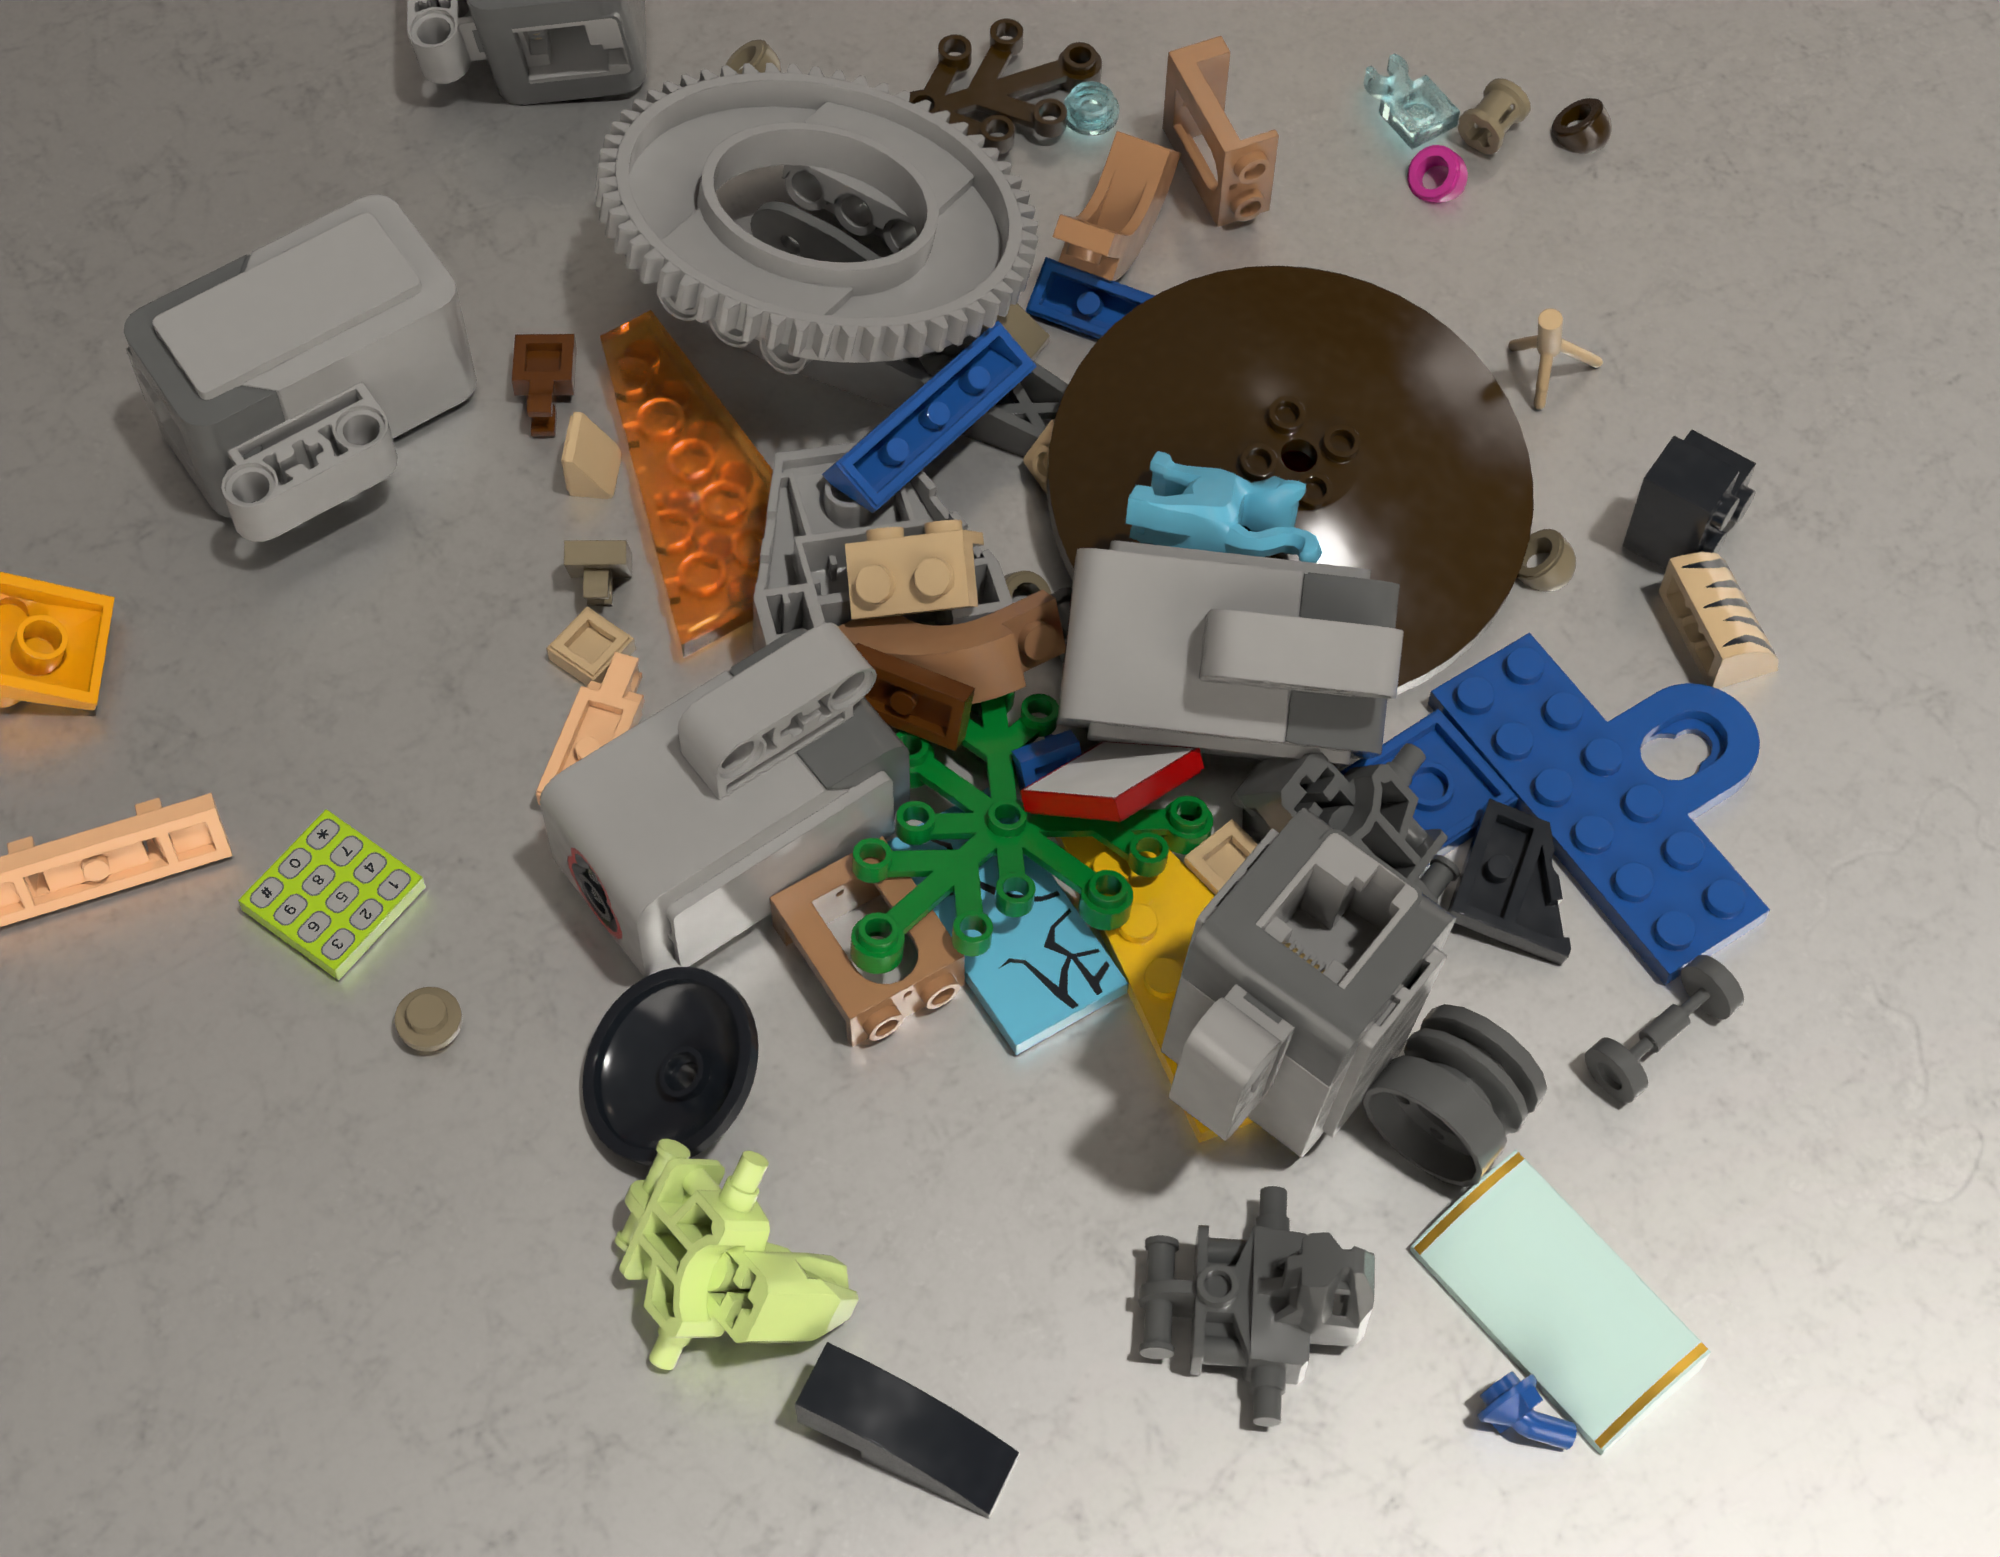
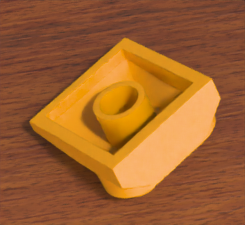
M0 572V708L10 707L20 701L95 711L115 597Z

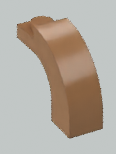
M1116 131L1100 180L1084 210L1076 217L1062 214L1059 216L1052 237L1065 241L1058 262L1110 281H1116L1121 278L1139 255L1157 220L1174 177L1181 153Z
M1044 590L1038 591L982 618L960 624L943 626L924 625L910 621L901 615L866 620L853 619L838 626L854 646L857 643L863 644L974 687L972 704L998 698L1026 687L1023 672L1064 654L1066 646L1056 598Z

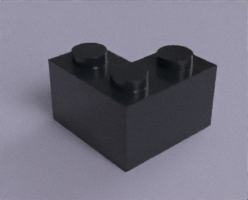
M1692 429L1684 440L1673 436L1643 479L1622 546L1665 570L1669 560L1677 556L1697 552L1718 553L1727 536V533L1722 530L1730 519L1736 523L1742 519L1755 496L1756 491L1749 488L1748 484L1756 463Z

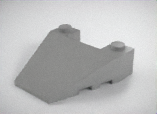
M858 442L776 453L767 507L765 534L760 553L759 573L753 598L754 653L792 630L803 628L809 631L820 624L828 622L840 626L853 620L851 619L845 544L867 541L866 530L903 527L905 537L925 534L924 523L962 520L963 530L968 529V524L957 511L949 512L936 496V485L923 470L874 513H871L835 488L823 477L822 473ZM978 546L973 547L978 607L902 616L916 623L935 621L936 626L954 625L982 618L1012 604L1013 601L999 561L989 549L982 551Z

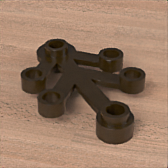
M1000 19L994 22L990 28V48L967 89L948 94L957 74L966 71L972 62V46L970 41L962 35H948L941 39L938 44V65L924 90L910 92L909 102L915 104L923 100L930 101L929 112L932 114L947 110L951 113L949 124L966 122L969 125L966 136L982 134L985 137L983 148H997L1000 151L999 154H1004L1014 146L1015 127L1013 122L1033 128L1038 135L1046 138L1060 136L1067 126V108L1061 101L1049 98L1043 99L1034 105L1015 99L1016 97L1057 84L1071 94H1088L1100 85L1102 59L1090 44L1075 42L1068 45L1060 53L1056 61L1001 78L1011 57L1020 53L1023 48V27L1016 20ZM1003 36H1009V37H1012L1013 39L1004 40V39H1001V37H1003ZM958 52L961 53V55L952 56L949 55V53ZM978 110L992 116L980 122L962 114ZM1053 116V117H1056L1057 119H1055V120H1045V119H1043V117ZM998 132L1003 133L1004 136L994 137L990 134Z

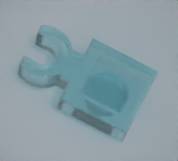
M1395 53L1389 56L1387 67L1389 77L1380 75L1372 66L1366 68L1364 76L1366 91L1371 96L1381 99L1379 114L1412 150L1457 127L1460 110L1427 75L1412 81L1408 76V64L1401 56Z

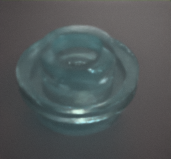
M1090 81L1075 86L1064 101V105L1067 108V126L1082 135L1096 136L1110 131L1119 119V103L1110 88L1099 82Z

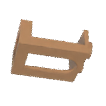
M1222 36L1168 52L1162 126L1174 150L1181 153L1180 161L1217 227L1235 221H1247L1255 218L1260 213L1270 210L1279 135L1274 129L1240 140L1224 111L1230 50ZM1203 135L1216 164L1218 182L1193 137Z
M883 836L878 838L886 842ZM852 852L771 896L770 905L774 929L785 946L794 942L846 1021L847 1040L854 1047L868 1038L872 1041L883 1039L897 1030L904 1018L924 1007L928 1009L938 1008L954 998L959 992L960 987L965 985V956L953 947L951 935L932 910L907 932L918 952V961L913 971L903 980L892 984H877L865 979L856 970L826 924L882 895L888 906L892 908L912 891L916 884L911 877H889L878 883L863 882L852 871ZM875 857L863 859V861L870 864L881 862L880 859Z

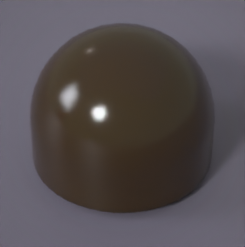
M1585 98L1564 108L1556 116L1551 129L1557 141L1566 149L1576 153L1588 154L1599 151L1607 144L1612 132V123L1606 108L1599 99ZM1583 120L1574 126L1567 127L1571 122Z

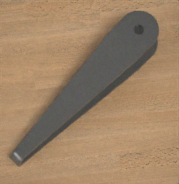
M778 201L766 202L757 209L751 218L750 226L753 237L793 255L819 261L847 263L881 258L840 229L787 203ZM789 237H791V238H793L794 240H796V241L798 242V244L795 243L794 241H792ZM982 326L980 334H982L987 329ZM969 335L964 338L963 344L959 346L952 344L945 347L942 352L934 351L923 355H946L953 359L976 338ZM754 339L747 346L740 347L765 360L758 340ZM918 357L869 363L812 360L803 370L798 372L800 375L894 410L933 377V375L927 373ZM1033 361L1037 367L1008 392L1015 404H995L962 435L1024 457L1046 428L1042 419H1055L1068 384Z

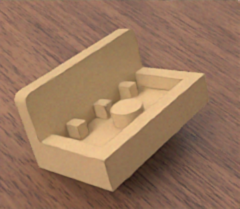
M962 520L924 523L925 534L905 537L903 527L866 530L867 541L845 544L851 619L866 620L978 607L973 547L984 545L983 532L963 530Z

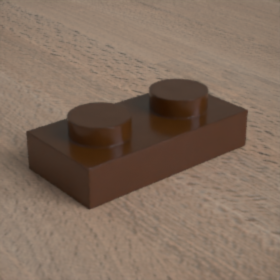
M857 643L856 649L877 674L873 687L864 697L889 726L956 751L966 737L975 688Z

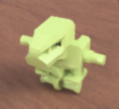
M661 1139L656 1146L658 1153L646 1179L633 1182L628 1189L625 1203L631 1212L623 1230H620L615 1237L617 1246L626 1251L619 1267L622 1275L628 1280H648L643 1307L659 1325V1335L649 1355V1360L653 1365L664 1370H672L684 1346H687L692 1338H715L721 1336L726 1331L736 1344L814 1341L850 1319L859 1298L857 1291L849 1289L847 1266L831 1255L791 1252L788 1248L767 1242L770 1233L769 1220L756 1200L759 1195L758 1186L769 1165L768 1160L764 1156L754 1151H744L733 1175L727 1177L721 1189L719 1185L725 1174V1168L718 1160L689 1159V1149L680 1142L672 1139Z

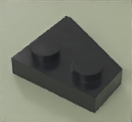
M1489 799L1482 810L1447 911L1456 917L1455 923L1562 965L1569 957L1571 944L1570 938L1563 935L1559 904L1563 897L1559 875L1552 865V855L1555 850L1550 822Z

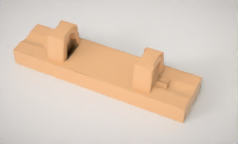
M212 793L166 807L162 806L160 798L135 804L136 816L37 846L32 836L7 843L8 855L0 857V927L233 856L229 839ZM145 840H146V842H147V846H148V850H149L148 852H147V850H146V848H145V845H144V842H143V841H145Z

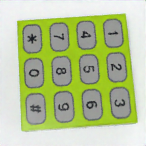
M325 809L243 894L238 902L242 911L339 981L419 896L426 886L422 876Z

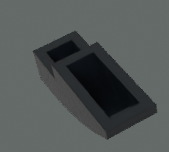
M829 1342L826 1343L795 1403L797 1422L861 1451L863 1461L988 1519L1019 1458L1017 1450L955 1409L901 1378Z

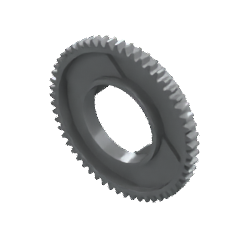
M744 63L742 74H738L728 65H725L721 68L720 77L707 69L701 70L699 80L684 74L681 75L680 86L666 81L663 83L662 92L653 89L648 90L646 101L636 98L633 101L632 111L624 109L621 112L620 122L613 121L611 124L610 134L605 135L603 148L600 149L595 192H597L595 204L596 207L600 208L599 221L606 223V238L615 239V253L626 256L625 266L628 269H635L640 275V281L643 284L657 283L656 295L659 297L664 308L674 317L684 321L694 319L700 323L709 321L712 331L727 345L745 347L754 339L758 340L765 360L774 369L785 374H797L812 360L869 363L921 357L923 354L934 351L942 352L945 347L952 344L959 346L963 344L964 338L969 335L975 338L980 336L982 325L990 328L994 327L997 316L1005 317L1008 314L1010 304L1016 305L1020 292H1024L1036 254L1038 221L1033 220L1035 207L1028 205L1029 191L1020 190L1022 184L1021 177L1010 175L1012 164L1010 162L997 161L1000 152L997 148H983L985 137L982 134L966 136L969 126L966 122L949 124L951 113L947 110L932 114L929 112L930 101L923 100L912 104L909 102L910 92L906 90L893 96L889 94V86L885 82L870 88L867 85L865 76L860 75L853 82L846 81L843 71L836 70L829 78L823 75L818 66H813L809 74H803L796 64H789L787 72L781 73L773 63H766L765 72L760 73L750 63ZM784 165L782 179H785L787 192L796 204L807 210L813 211L823 208L835 214L841 225L849 232L859 236L872 233L884 239L894 254L870 261L847 263L819 261L787 253L760 241L743 230L725 212L715 192L728 180L741 173L762 167Z

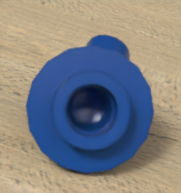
M1511 1371L1480 1395V1398L1487 1407L1477 1417L1481 1422L1491 1423L1500 1434L1512 1427L1518 1434L1532 1440L1566 1450L1573 1446L1577 1435L1575 1423L1534 1411L1543 1399L1536 1390L1537 1379L1533 1374L1520 1381L1516 1374Z

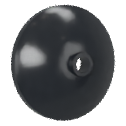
M674 967L658 971L641 979L612 1004L592 1037L585 1059L582 1084L583 1100L589 1122L599 1139L609 1149L633 1162L652 1166L658 1153L656 1146L661 1139H672L686 1146L690 1151V1159L709 1148L729 1129L741 1112L750 1094L758 1063L759 1044L755 1020L750 1007L740 992L732 984L709 971L694 967Z

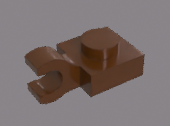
M515 334L512 385L514 396H528L527 415L531 417V436H555L557 426L556 395H574L577 355L575 334Z

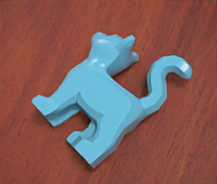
M1157 451L1150 462V470L1152 471L1151 487L1136 485L1128 498L1126 524L1132 525L1130 538L1140 543L1259 557L1283 552L1285 554H1296L1300 561L1316 563L1323 553L1317 536L1309 531L1294 527L1299 500L1306 493V484L1299 481L1284 480L1277 476H1272L1266 480L1251 483L1223 469L1176 464L1172 461L1169 454Z

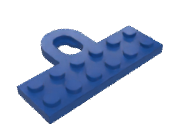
M1530 632L1430 692L1428 705L1433 711L1439 709L1516 794L1519 798L1516 809L1550 822L1555 850L1554 855L1664 985L1678 978L1681 970L1696 956H1712L1765 922L1770 912L1768 906L1693 821L1737 793L1748 781L1758 758L1760 740L1756 724L1746 708L1734 697L1717 688L1703 684H1677L1654 693L1607 722ZM1684 734H1695L1701 736L1710 746L1711 754L1700 763L1699 771L1682 780H1668L1655 775L1646 767L1641 758V748L1647 742L1658 738L1676 739Z

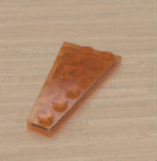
M649 310L602 334L600 340L684 658L753 620V598L759 573L760 553L765 534L773 469L652 310Z

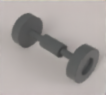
M1698 955L1681 970L1680 976L1690 998L1681 1006L1672 1004L1639 1032L1640 1041L1630 1050L1616 1040L1604 1037L1586 1051L1585 1062L1589 1072L1610 1096L1618 1101L1631 1103L1648 1088V1078L1638 1060L1648 1051L1653 1053L1659 1052L1690 1025L1689 1016L1699 1007L1710 1016L1723 1020L1727 1019L1743 1005V991L1736 978L1723 964L1707 955Z

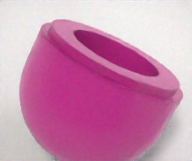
M1432 145L1419 151L1412 159L1408 168L1407 180L1410 190L1419 199L1432 203H1442L1454 200L1463 193L1468 180V172L1465 162L1456 152L1442 145ZM1435 166L1448 167V176L1441 186L1435 189H1426L1424 187L1422 179L1430 168Z

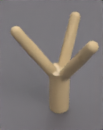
M1552 308L1545 309L1540 313L1538 317V335L1514 339L1509 342V349L1511 351L1537 348L1540 354L1533 403L1534 407L1538 410L1543 409L1546 404L1553 357L1562 352L1595 368L1600 367L1603 363L1601 357L1562 338L1563 317L1558 310Z

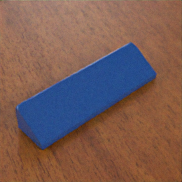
M1045 257L1025 311L1036 317L1100 339L1117 321L1138 305L1154 297V295Z
M999 320L996 321L994 327H989L980 334V336L822 473L823 477L835 488L871 513H874L1031 373L1037 365Z

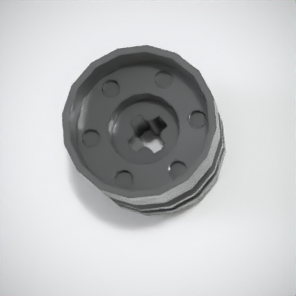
M1443 1004L1431 1009L1423 1019L1420 1030L1413 1032L1407 1039L1404 1048L1405 1055L1394 1058L1388 1063L1366 1091L1363 1104L1368 1118L1377 1131L1401 1156L1422 1171L1446 1183L1468 1187L1476 1185L1482 1180L1504 1151L1507 1143L1506 1135L1518 1132L1522 1128L1528 1114L1534 1112L1543 1100L1547 1091L1544 1074L1534 1058L1510 1033L1487 1017L1465 1007Z

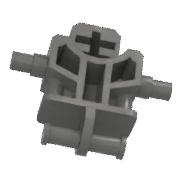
M1406 743L1391 762L1353 767L1344 775L1331 762H1328V758L1323 753H1307L1300 759L1269 758L1259 763L1231 795L1233 804L1243 808L1242 829L1257 841H1261L1272 828L1280 833L1297 812L1302 808H1306L1334 829L1347 834L1417 885L1423 894L1437 904V899L1450 882L1456 881L1460 876L1459 868L1451 860L1442 855H1436L1446 842L1447 835L1442 829L1424 830L1413 818L1419 798L1409 786L1412 783L1413 775L1426 760V756L1420 748L1411 743ZM1430 863V867L1420 879L1419 876Z
M1268 1186L1260 1190L1259 1216L1256 1218V1225H1254L1248 1240L1209 1237V1225H1198L1193 1280L1174 1279L1175 1252L1179 1250V1241L1176 1238L1156 1235L1150 1236L1145 1240V1249L1148 1251L1146 1283L1139 1288L1138 1299L1140 1307L1145 1310L1143 1343L1140 1344V1355L1150 1359H1168L1173 1357L1175 1348L1171 1344L1172 1317L1192 1318L1190 1375H1200L1202 1364L1240 1367L1244 1380L1251 1382L1250 1391L1254 1394L1253 1423L1256 1425L1277 1426L1281 1424L1282 1395L1285 1394L1286 1384L1297 1385L1304 1379L1309 1362L1310 1344L1353 1347L1364 1338L1374 1304V1253L1356 1246L1352 1249H1342L1329 1232L1306 1235L1305 1233L1290 1231V1219L1287 1217V1190L1285 1188ZM1335 1294H1340V1303H1343L1340 1315L1332 1314Z

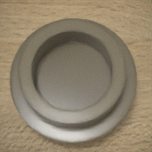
M423 987L412 991L399 1003L395 1012V1026L399 1037L409 1047L424 1052H435L444 1049L456 1038L462 1026V1012L458 1001L448 991L438 987Z

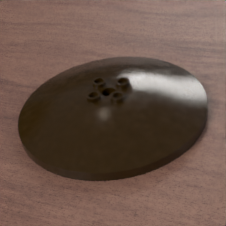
M1293 266L1244 267L1194 278L1162 291L1138 305L1117 321L1094 344L1077 367L1064 392L1055 417L1047 458L1046 490L1048 510L1056 545L1072 581L1077 549L1096 548L1109 550L1111 541L1140 543L1130 538L1132 525L1126 524L1128 498L1136 485L1151 487L1152 471L1150 470V462L1157 451L1169 454L1172 461L1176 464L1223 469L1251 483L1263 481L1272 476H1277L1284 480L1302 482L1306 484V493L1299 500L1294 527L1309 531L1317 536L1323 553L1316 563L1370 569V579L1393 582L1400 585L1395 629L1403 630L1404 634L1397 695L1424 683L1449 667L1470 649L1486 631L1502 608L1522 567L1530 540L1534 499L1529 452L1517 417L1493 374L1462 339L1426 310L1382 287L1341 273ZM1289 451L1303 452L1312 460L1313 468L1306 472L1292 471L1284 465L1281 456ZM1283 552L1266 556L1268 558L1300 561L1298 555L1285 554Z

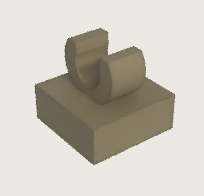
M564 540V566L571 578H583V598L587 599L588 606L612 605V578H632V552L626 540Z

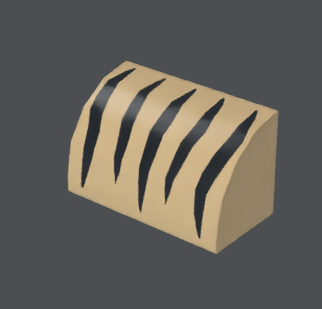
M1697 552L1671 558L1668 562L1659 594L1707 686L1720 689L1778 671L1779 660L1726 561L1717 553Z

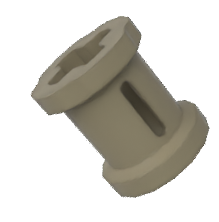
M1496 78L1490 81L1483 91L1484 98L1475 109L1464 111L1459 118L1457 128L1461 138L1467 145L1483 154L1497 152L1503 145L1504 134L1513 124L1524 121L1531 111L1530 101L1526 93L1514 82L1504 78Z

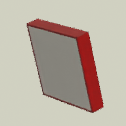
M1103 741L1020 790L1025 812H1030V814L1121 822L1199 774L1204 769L1200 748Z

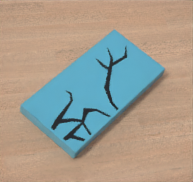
M989 787L982 790L983 793L990 797ZM953 806L943 811L942 813L965 812L959 809L957 806ZM895 837L887 843L892 851L959 849L969 839L929 840L922 845H909ZM1024 854L1025 874L1034 881L1036 887L1032 910L1022 917H1009L998 911L994 898L996 883L999 878L997 860L995 856H992L979 868L983 913L993 923L991 946L982 955H964L966 983L1016 1056L1123 996L1128 990V982L1081 918L1052 874ZM911 877V878H912V880L914 881V883H915L916 886H917V885L920 884L926 877ZM954 891L933 909L951 937L953 922L956 918ZM1017 891L1005 893L1012 898L1024 897L1022 893ZM976 930L963 931V933L969 937H978L982 935L979 931Z

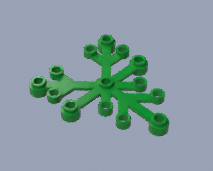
M1015 691L998 698L972 704L971 712L981 717L982 727L969 717L966 737L961 745L986 762L990 797L935 759L934 749L928 740L905 731H900L896 735L909 751L910 789L926 784L965 813L935 814L932 807L927 803L921 801L906 802L897 810L895 825L897 837L909 845H922L929 840H969L959 849L892 851L885 841L878 838H866L855 845L853 849L852 871L863 882L878 883L889 877L926 878L886 914L880 912L871 913L855 924L851 933V959L858 968L868 973L883 974L894 970L903 958L905 934L953 891L956 918L953 922L952 945L959 953L966 956L984 954L991 946L993 923L983 913L979 868L992 856H995L997 860L999 878L996 883L994 903L1002 914L1009 917H1022L1033 908L1036 887L1034 881L1025 874L1024 854L1080 894L1079 913L1088 925L1099 930L1117 929L1128 921L1133 902V890L1125 877L1113 870L1095 872L1048 838L1094 837L1127 860L1130 869L1134 873L1143 877H1154L1164 871L1169 850L1187 855L1211 836L1213 815L1204 801L1195 796L1188 795L1176 798L1165 809L1139 810L1121 822L1025 812L1023 802L1016 797L1011 751L1029 745L1038 737L1050 735L1055 731L1059 705L1054 698L1046 694H1032L1026 697L1022 702L1020 718L1010 727H1008L1007 713L1013 707ZM1032 713H1043L1047 717H1035ZM918 820L923 822L924 825L912 826L906 822ZM1148 851L1154 853L1157 857L1146 858L1139 853ZM875 857L880 859L881 862L870 864L863 861V859ZM1017 891L1022 893L1024 897L1012 898L1005 893ZM976 930L979 931L982 935L978 937H969L965 935L963 931ZM879 936L884 937L885 939H874L871 937Z

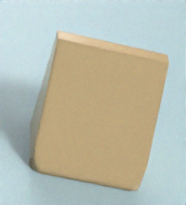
M573 412V416H570L561 458L566 489L569 491L570 496L610 499L615 493L622 458L621 449L583 412Z

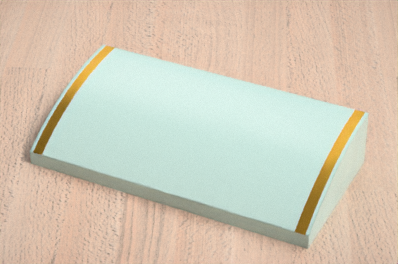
M1517 1150L1513 1151L1487 1173L1478 1184L1470 1188L1411 1245L1410 1252L1527 1377L1531 1374L1536 1377L1537 1388L1568 1421L1575 1423L1580 1434L1601 1456L1698 1373L1711 1353L1697 1336Z

